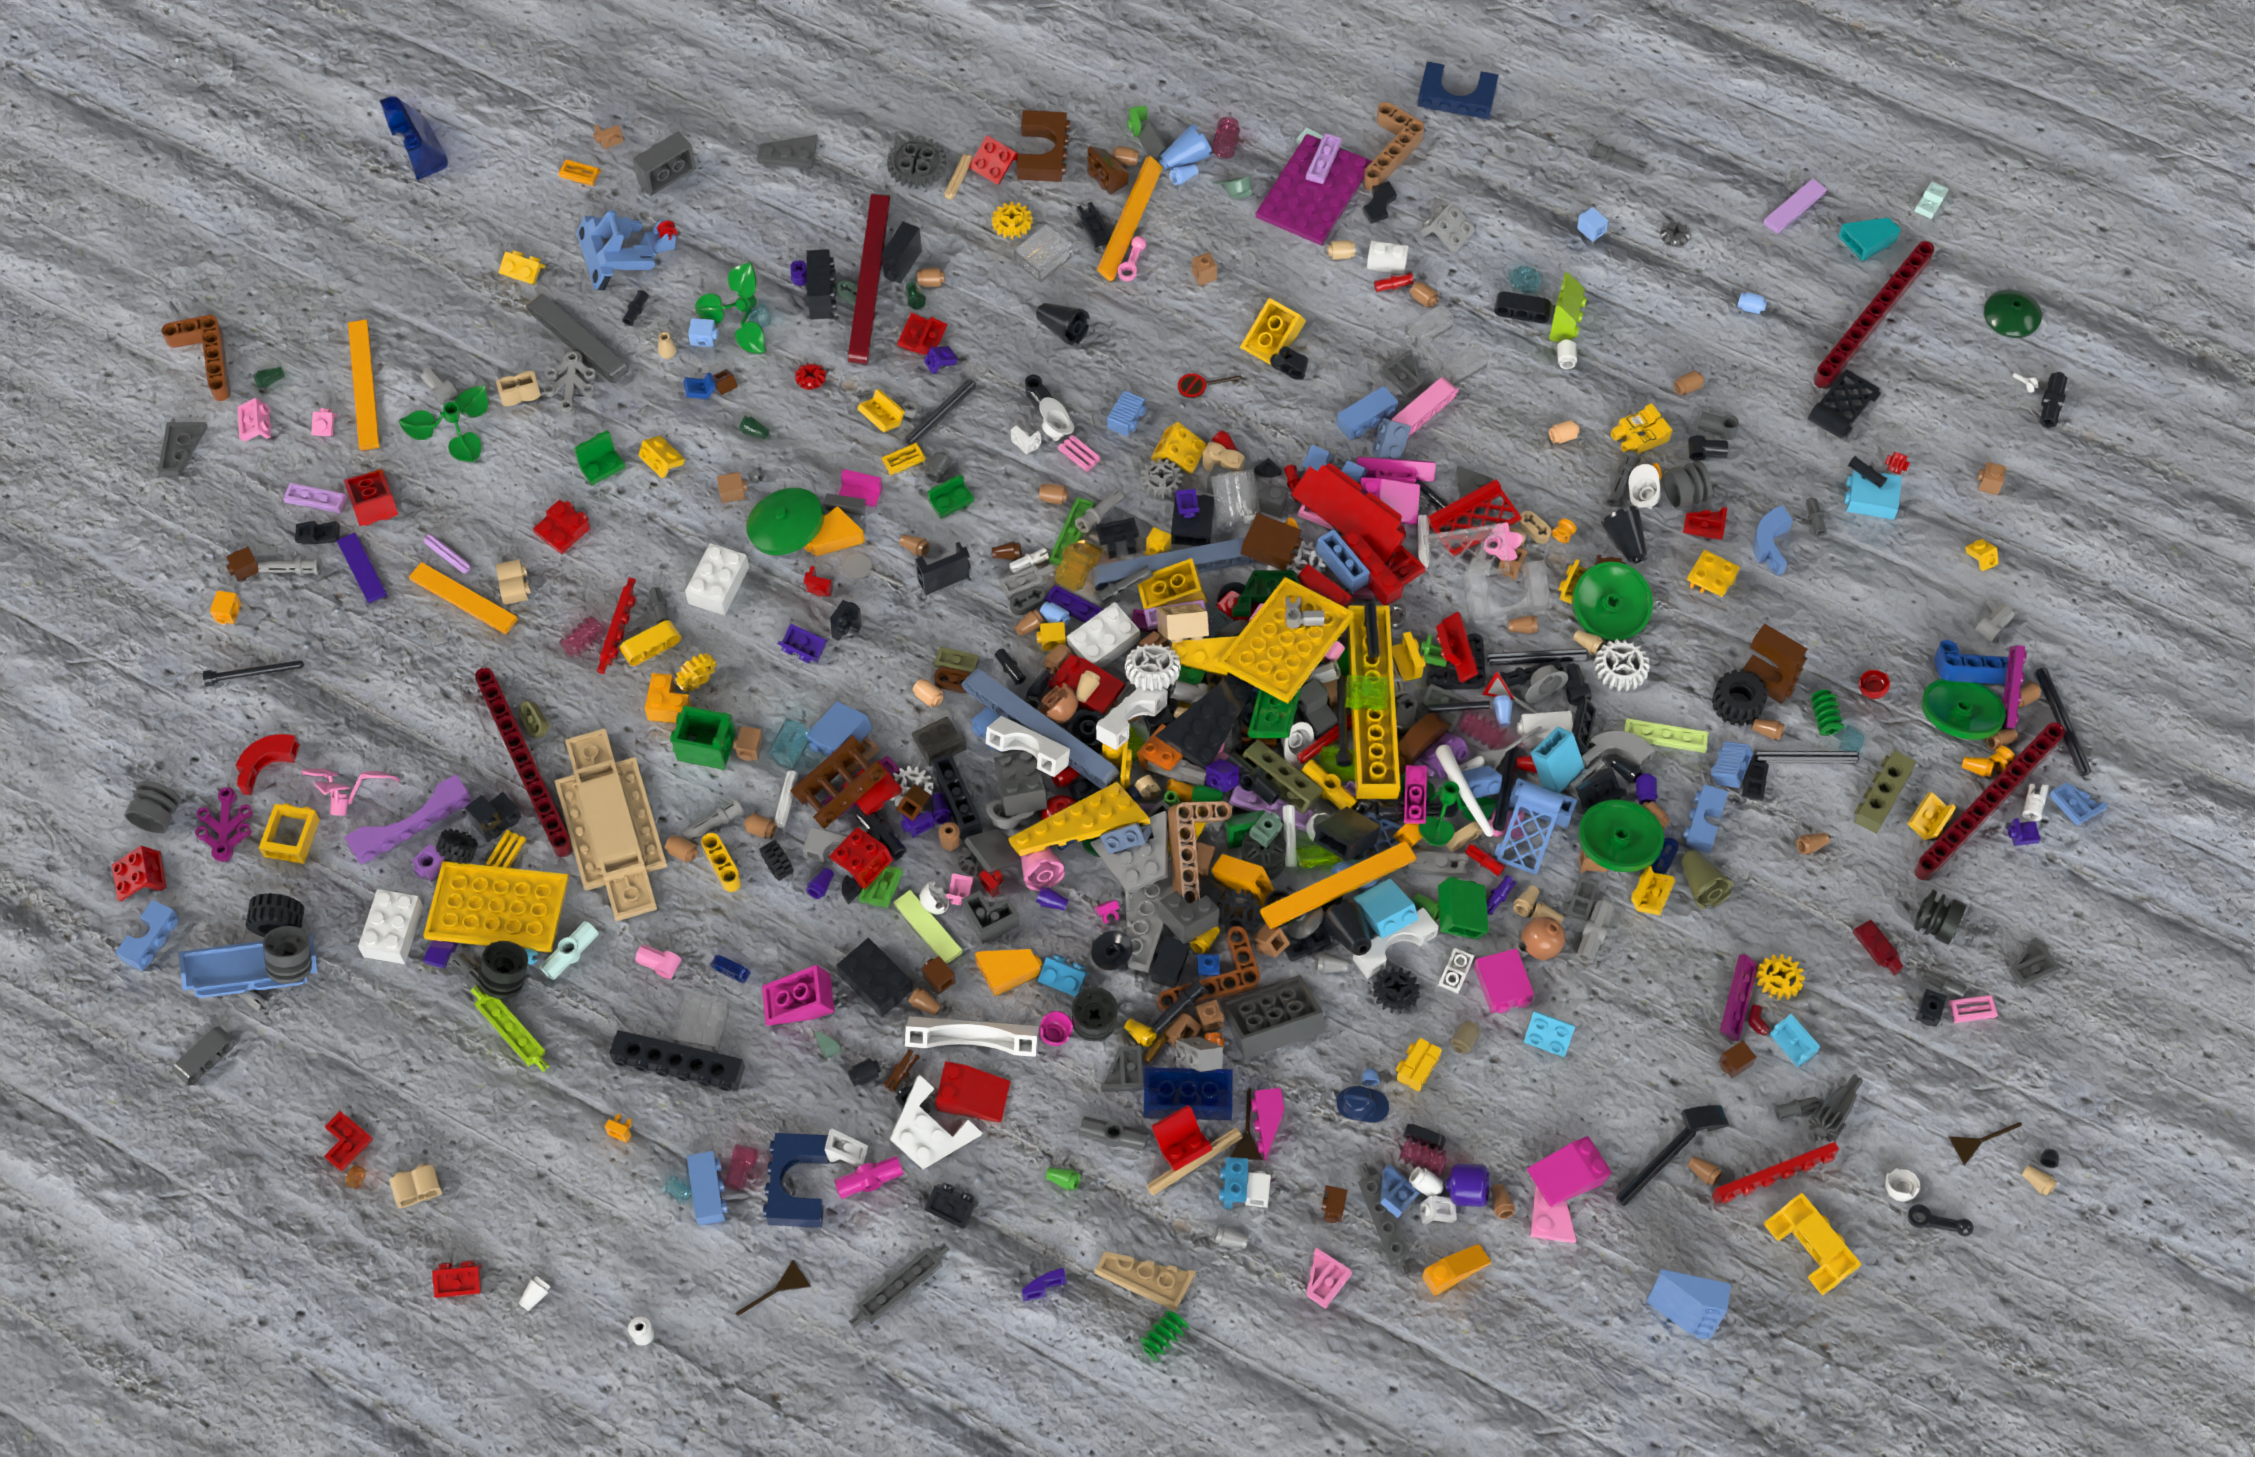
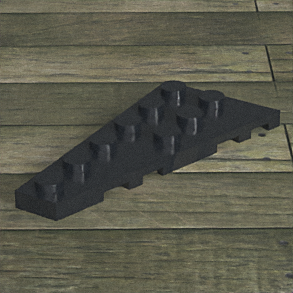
M1230 674L1155 736L1206 771V766L1213 763L1255 686Z

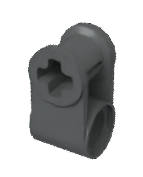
M1404 695L1399 699L1396 710L1397 734L1406 735L1415 725L1417 701L1413 696Z

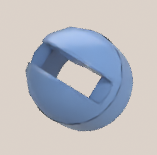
M1367 1068L1363 1072V1085L1376 1086L1380 1083L1379 1074L1375 1069Z

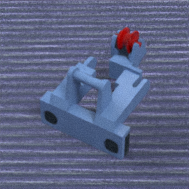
M614 210L608 211L603 218L584 216L576 233L594 290L605 291L610 281L609 279L613 276V270H650L654 268L655 262L653 259L657 253L675 250L676 248L675 236L678 232L675 228V223L670 220L664 221L661 219L655 225L652 232L645 233L640 242L641 245H634L632 248H621L623 240L628 239L631 232H639L643 228L641 221L630 220L629 217H617V213ZM601 238L610 240L604 246Z

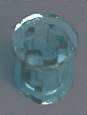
M676 1176L669 1178L662 1189L665 1194L669 1193L674 1197L679 1205L685 1203L692 1193L691 1187L684 1186L678 1181Z

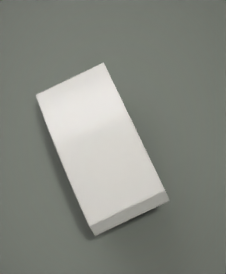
M1454 948L1438 986L1459 994L1475 956Z

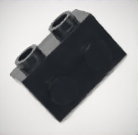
M1607 768L1576 787L1580 802L1585 810L1603 801L1621 800V797L1627 794L1625 789L1619 787L1614 770L1611 768Z

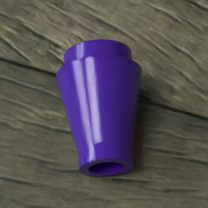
M933 794L931 796V814L934 822L937 825L950 822L952 812L943 794Z
M823 868L807 884L806 891L812 898L820 899L825 896L831 879L834 876L833 871L829 868Z
M1041 887L1036 903L1040 904L1041 907L1064 911L1069 899L1064 898L1049 887Z

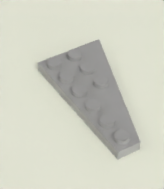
M1168 854V877L1130 893L1125 889L1127 936L1133 945L1128 968L1149 973V968L1154 959L1165 924L1158 917L1159 900L1173 893L1170 854Z

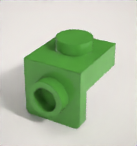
M1147 106L1129 108L1127 126L1129 131L1132 130L1134 137H1139L1141 133L1140 121L1147 120Z
M1428 634L1426 641L1422 640L1419 652L1423 653L1426 663L1445 667L1447 661L1441 654L1442 646L1431 643L1432 635Z

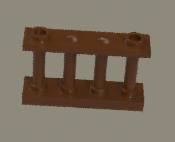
M853 735L790 790L802 805L809 802L817 811L813 818L824 829L887 774L877 761L871 765L863 757L862 754L866 750ZM855 760L865 770L856 779L846 769ZM839 774L849 784L840 793L830 783ZM823 788L833 798L824 807L815 797Z

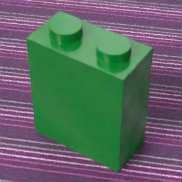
M1448 877L1438 885L1441 932L1475 940L1489 932L1485 885L1477 884L1475 881L1460 880L1457 877Z

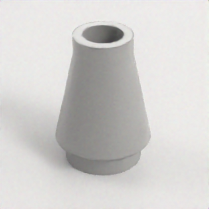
M1326 953L1317 954L1315 970L1321 974L1347 971V959Z
M1226 1224L1223 1226L1218 1225L1214 1242L1219 1243V1246L1245 1248L1248 1242V1235Z

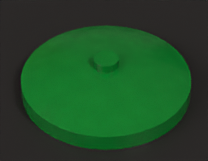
M781 489L763 498L753 508L746 524L747 535L753 546L762 553L768 555L789 554L803 548L816 537L823 525L824 510L816 495L806 489Z
M1603 562L1589 568L1578 579L1572 593V608L1576 620L1587 633L1601 636L1602 640L1606 642H1615L1616 639L1621 642L1634 637L1646 626L1652 613L1653 598L1648 583L1634 568L1620 562Z
M1938 679L1926 687L1921 699L1922 711L1926 718L1941 731L1958 738L1970 740L1989 738L2000 731L2006 717L2005 707L2000 698L1993 691L1979 683Z
M1608 800L1600 802L1586 811L1580 822L1578 838L1584 853L1601 867L1617 872H1635L1647 868L1657 860L1664 844V831L1654 814L1643 806L1625 800Z

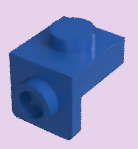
M707 373L704 379L685 377L683 381L686 398L709 399L711 393L715 390V381L711 373Z
M1198 955L1197 976H1217L1220 974L1219 955Z

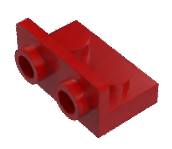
M475 1260L462 1261L461 1265L452 1266V1262L438 1264V1267L432 1270L434 1298L480 1294L482 1292L480 1279L481 1263L475 1264Z

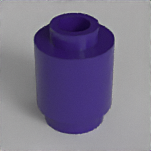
M1643 773L1636 778V799L1640 805H1643L1645 802L1650 803L1651 801L1656 803L1658 798L1657 779L1652 774Z

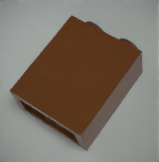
M1257 513L1243 541L1240 554L1279 570H1286L1288 565L1293 564L1296 554H1293L1295 549L1299 550L1303 539L1300 538L1302 530Z

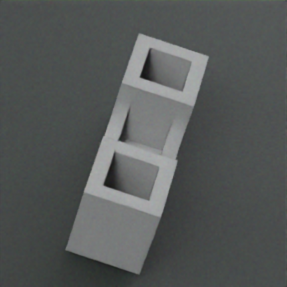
M811 827L803 846L804 858L825 863L827 856L848 836L843 833H831L824 828L816 829Z

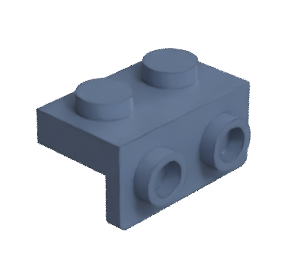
M1383 418V421L1378 426L1379 434L1377 441L1372 446V455L1377 458L1402 459L1411 426Z
M1134 823L1103 833L1100 838L1108 854L1146 843L1152 830L1149 824L1140 827L1138 823Z

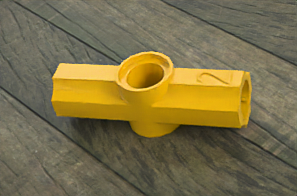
M1310 760L1300 771L1323 789L1320 795L1322 799L1330 800L1340 810L1345 807L1353 809L1358 803V800L1341 785L1338 776L1328 774L1314 760Z

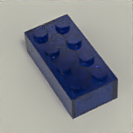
M1144 1067L1143 1118L1164 1119L1189 1105L1193 1110L1196 1120H1232L1233 1069H1214L1200 1072L1193 1068Z

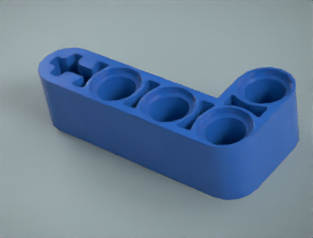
M1951 640L1940 642L1934 661L1938 674L1942 679L1955 682L2005 684L2008 657L1960 654L1955 642Z

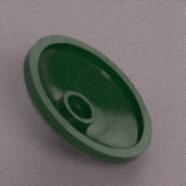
M2001 290L1992 294L1987 299L1983 310L1984 318L1990 328L1998 334L2010 338H2023L2033 334L2038 329L2042 320V311L2038 303L2028 294L2018 290Z

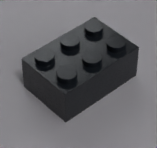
M829 249L807 250V300L811 320L832 319L833 311H837L835 295H837L835 284L836 268L834 257H830Z
M869 937L836 964L838 975L881 1018L913 991L912 979Z

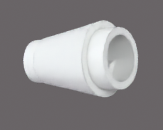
M536 1276L533 1280H530L518 1303L529 1311L549 1293L548 1290L551 1286Z

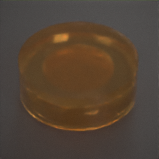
M357 1165L351 1167L346 1176V1185L350 1188L358 1189L365 1179V1169Z

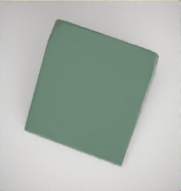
M819 1031L815 1032L817 1043L826 1059L841 1051L838 1042Z

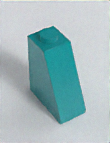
M1889 217L1844 223L1841 226L1838 237L1863 262L1897 242L1901 229Z

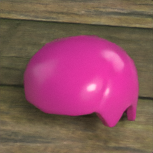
M1052 1011L1046 1014L1040 1023V1038L1050 1046H1061L1070 1038L1073 1023L1064 1012Z

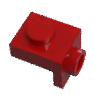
M811 566L809 572H806L804 575V584H806L807 592L814 593L817 596L831 597L833 591L831 580L817 577L815 566Z

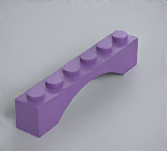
M455 774L439 783L428 802L410 817L387 826H362L344 836L361 865L365 862H370L382 852L391 850L398 843L409 840L412 835L428 829L437 821L446 819L453 812L464 809L472 800L463 783Z

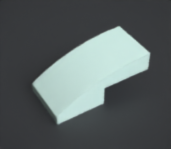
M1932 181L1914 212L1932 219L1949 189Z

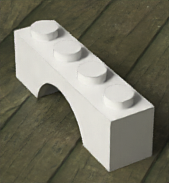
M1142 687L1136 688L1129 697L1124 698L1121 704L1113 708L1106 717L1098 721L1096 725V739L1117 750L1129 740L1130 724L1128 721L1140 715L1155 717L1167 706L1168 690L1162 688L1161 691L1158 689L1153 691L1146 689L1143 691Z
M1000 716L987 727V745L1002 752L1007 750L1027 751L1036 757L1038 761L1037 769L1055 777L1068 766L1069 748L1012 720Z
M1424 907L1418 911L1416 910L1419 920L1383 939L1378 934H1375L1371 940V949L1366 954L1361 956L1353 954V961L1367 979L1385 969L1387 961L1385 952L1392 944L1408 941L1421 946L1437 936L1439 926Z

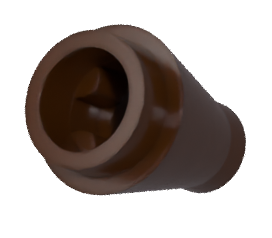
M1015 541L992 547L993 559L1016 561L1018 558H1022L1020 542L1015 543Z

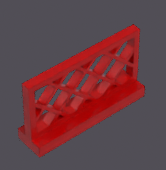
M1497 479L1428 516L1430 529L1436 533L1452 558L1492 535L1494 528H1484L1486 521L1497 522L1496 526L1500 523H1508L1511 526L1522 520L1521 515L1501 489V484ZM1499 496L1503 499L1502 506L1492 504V501ZM1479 507L1487 508L1485 515L1474 513ZM1490 509L1500 510L1499 517L1488 516ZM1504 511L1511 512L1514 515L1509 520L1502 519ZM1468 517V524L1457 523L1458 519ZM1472 519L1483 520L1481 527L1471 526ZM1444 526L1452 527L1450 534L1441 533L1439 529ZM1455 528L1466 529L1464 537L1453 535ZM1469 530L1479 532L1478 537L1474 539L1468 538ZM1452 540L1462 541L1461 546L1454 550L1450 544Z

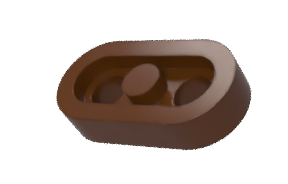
M942 667L935 671L934 682L938 688L967 693L961 684L970 673Z

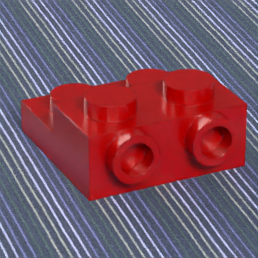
M559 499L546 511L547 516L533 528V532L562 555L588 532L590 527L588 524L589 519L583 512L577 513L569 501L563 502Z

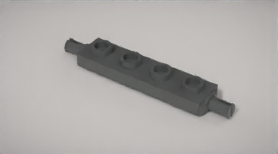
M1367 1163L1363 1164L1365 1172L1361 1164L1358 1168L1363 1178L1358 1181V1185L1391 1266L1398 1265L1402 1277H1407L1404 1268L1408 1276L1411 1275L1407 1261L1412 1256L1396 1216L1380 1203L1382 1182L1379 1174L1371 1175Z
M943 1243L935 1251L927 1247L857 1304L859 1313L849 1320L851 1326L855 1329L864 1320L873 1324L942 1267L940 1258L950 1251L948 1246Z

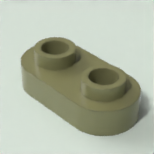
M523 702L519 708V716L527 731L532 737H544L548 731V724L541 710L535 702Z

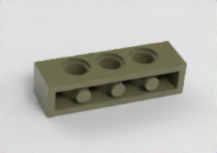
M1259 739L1246 749L1242 755V758L1252 767H1261L1266 773V779L1282 792L1280 797L1288 804L1293 805L1302 815L1319 799L1323 789Z
M1895 750L1890 757L1886 755L1881 764V767H1883L1882 772H1876L1872 780L1875 783L1873 788H1867L1863 796L1866 799L1864 804L1860 802L1854 812L1857 815L1854 823L1877 834L1917 761Z

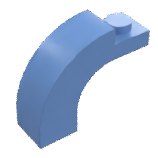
M1783 505L1769 511L1761 519L1753 541L1756 560L1759 564L1766 561L1768 568L1773 570L1776 576L1784 572L1787 562L1775 546L1774 538L1788 532L1793 522V519Z

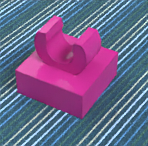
M1112 899L1094 906L1096 915L1101 916L1103 923L1108 924L1107 915L1110 913L1113 914L1115 920L1119 919L1118 913L1114 911L1120 908L1117 900Z

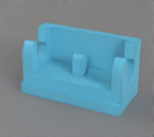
M1792 1014L1778 1023L1769 1034L1797 1067L1813 1058L1820 1049V1045Z

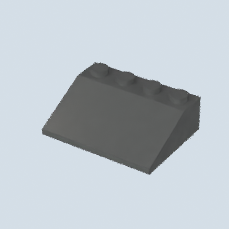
M1301 975L1220 1001L1228 1025L1244 1059L1326 1032L1323 1011Z

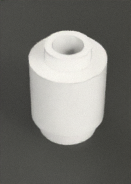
M1568 339L1561 341L1557 345L1558 364L1561 368L1572 369L1577 363L1576 343Z
M1417 1167L1410 1175L1409 1182L1412 1183V1186L1427 1197L1439 1196L1443 1191V1180L1426 1168Z
M636 1317L629 1323L628 1331L636 1344L646 1345L652 1341L654 1329L647 1318Z

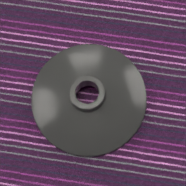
M1322 906L1290 920L1287 926L1290 936L1295 939H1302L1311 935L1322 922L1324 915Z

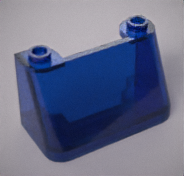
M395 96L380 100L392 136L400 133L404 137V147L408 153L416 180L445 169L448 166L447 156L426 118Z

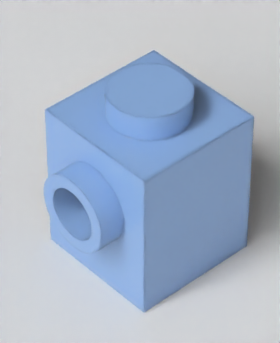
M1592 207L1579 215L1577 229L1593 242L1606 233L1609 220Z
M691 318L688 332L690 344L700 347H713L714 341L718 339L719 329L715 327L714 320Z

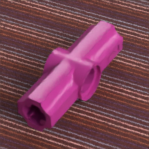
M894 1156L876 1164H863L856 1169V1172L834 1180L840 1198L843 1199L861 1191H874L882 1183L904 1174L897 1156Z

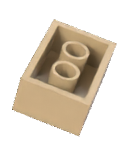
M1198 604L1156 608L1158 632L1168 640H1171V642H1183V638L1202 640L1203 636H1209L1207 611Z

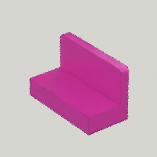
M843 469L841 474L842 486L838 495L866 499V506L876 507L883 489L881 478Z

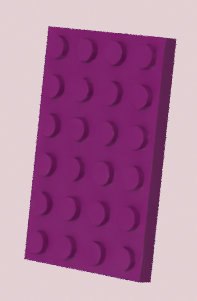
M1306 134L1256 211L1255 217L1322 246L1364 180L1365 169L1372 161L1340 147L1324 184L1307 180L1306 174L1322 139Z

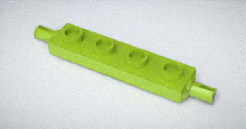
M478 985L474 986L475 989L472 988L471 992L477 998L474 1004L477 1010L528 1067L536 1064L542 1072L546 1071L545 1068L548 1069L549 1064L542 1058L546 1054L542 1046L499 999L488 996Z

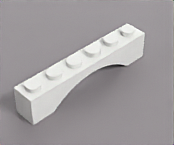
M909 1016L906 1024L905 1047L930 1048L942 1045L965 1044L996 1048L1013 1055L1036 1057L1039 1026Z

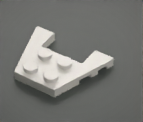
M918 1075L907 1097L903 1111L900 1113L890 1140L921 1169H925L978 1138L983 1133L969 1120H966L953 1136L946 1132L919 1107L934 1088Z

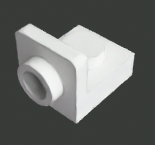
M1016 425L1011 429V441L1028 455L1031 451H1035L1040 447L1041 433L1037 431L1032 436H1029L1025 430H1021Z
M1430 1196L1420 1203L1419 1211L1422 1224H1428L1433 1220L1451 1223L1457 1220L1456 1207L1452 1203L1451 1198Z

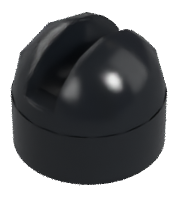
M2050 1148L2044 1150L2041 1154L2040 1163L2048 1168L2057 1167L2059 1164L2058 1152Z

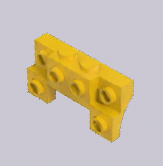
M1803 1193L1793 1198L1781 1210L1764 1222L1765 1227L1778 1242L1792 1232L1818 1263L1820 1268L1811 1273L1808 1279L1822 1296L1861 1266L1860 1261L1846 1246L1844 1238L1831 1228L1829 1220L1816 1210Z

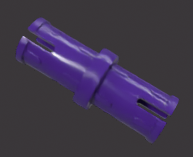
M1506 875L1497 888L1491 890V895L1486 900L1488 915H1492L1499 904L1505 902L1507 894L1516 885V881H1513L1512 877Z

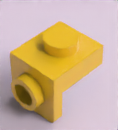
M1980 539L1965 546L1966 553L1979 561V569L1984 572L1998 565L1997 547Z

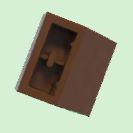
M1092 146L1087 148V172L1091 178H1094L1103 190H1106L1111 195L1128 185V172L1106 149Z

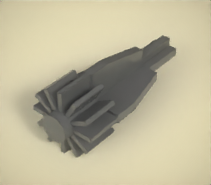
M1853 1074L1845 1086H1840L1825 1100L1822 1108L1819 1106L1816 1108L1807 1122L1810 1124L1809 1130L1815 1131L1813 1135H1818L1821 1137V1140L1826 1137L1828 1142H1831L1832 1139L1836 1141L1846 1126L1844 1122L1851 1113L1857 1098L1856 1091L1863 1082L1862 1078H1858L1856 1074Z

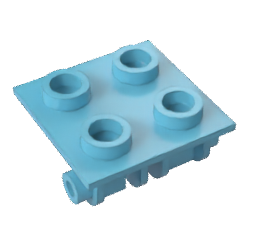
M1534 1011L1524 1043L1565 1058L1576 1026Z

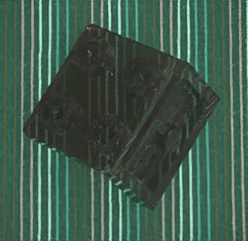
M944 717L912 732V738L929 767L932 766L933 759L949 753L954 756L967 750L965 736L962 732L957 733L949 717Z

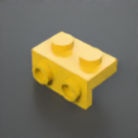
M514 250L512 253L505 251L498 273L535 285L540 268L545 269L546 266L540 263L541 259L532 256L527 259L523 257V253Z
M880 389L875 391L872 399L859 403L857 409L882 432L899 427L905 413L899 405Z
M661 435L643 440L638 456L661 478L666 477L669 469L682 466L685 458Z
M1579 559L1575 560L1574 565H1569L1566 572L1567 580H1562L1558 590L1561 592L1559 600L1572 604V593L1576 582L1588 570L1579 566Z
M1411 631L1403 633L1401 644L1392 646V657L1404 682L1422 678L1423 668L1426 666L1424 656L1418 652V641L1416 638H1413Z
M1933 792L1927 793L1907 824L1923 840L1938 838L1943 833L1944 825L1952 819L1956 806L1954 804L1946 806Z
M1651 866L1645 868L1644 872L1640 874L1636 890H1633L1631 900L1636 910L1661 915L1675 883L1674 877L1654 873Z

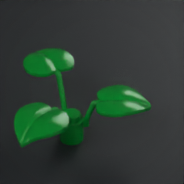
M747 262L733 268L728 274L729 287L731 290L738 292V296H740L736 302L721 306L722 300L720 296L708 293L696 301L695 309L701 319L714 320L715 325L719 324L724 318L722 309L736 306L738 310L746 311L740 323L742 328L736 330L735 338L742 349L750 353L759 354L766 352L764 332L761 326L754 321L745 323L749 314L752 313L751 309L757 304V299L753 295L756 290L755 271L752 263Z
M484 385L470 388L460 393L456 397L455 402H447L443 406V412H440V416L435 424L433 415L424 410L412 412L406 417L399 419V424L402 430L411 438L427 440L433 436V428H436L444 417L447 422L455 424L458 437L451 439L448 445L451 456L459 461L475 462L481 454L480 439L472 432L462 435L458 420L460 419V414L464 415L466 413L469 417H479L487 411L488 399L486 388Z
M1405 772L1403 773L1400 784L1401 793L1404 799L1406 779ZM1427 780L1426 801L1431 802L1440 795V801L1444 804L1439 820L1435 817H1426V824H1419L1420 835L1427 843L1433 846L1445 845L1453 838L1454 827L1450 822L1443 821L1447 806L1454 804L1455 801H1457L1458 809L1463 810V816L1472 822L1476 821L1458 793V784L1453 781L1445 782L1443 787H1439V790L1435 793V787ZM1484 796L1478 797V799L1475 798L1486 819H1489L1496 809L1498 802Z

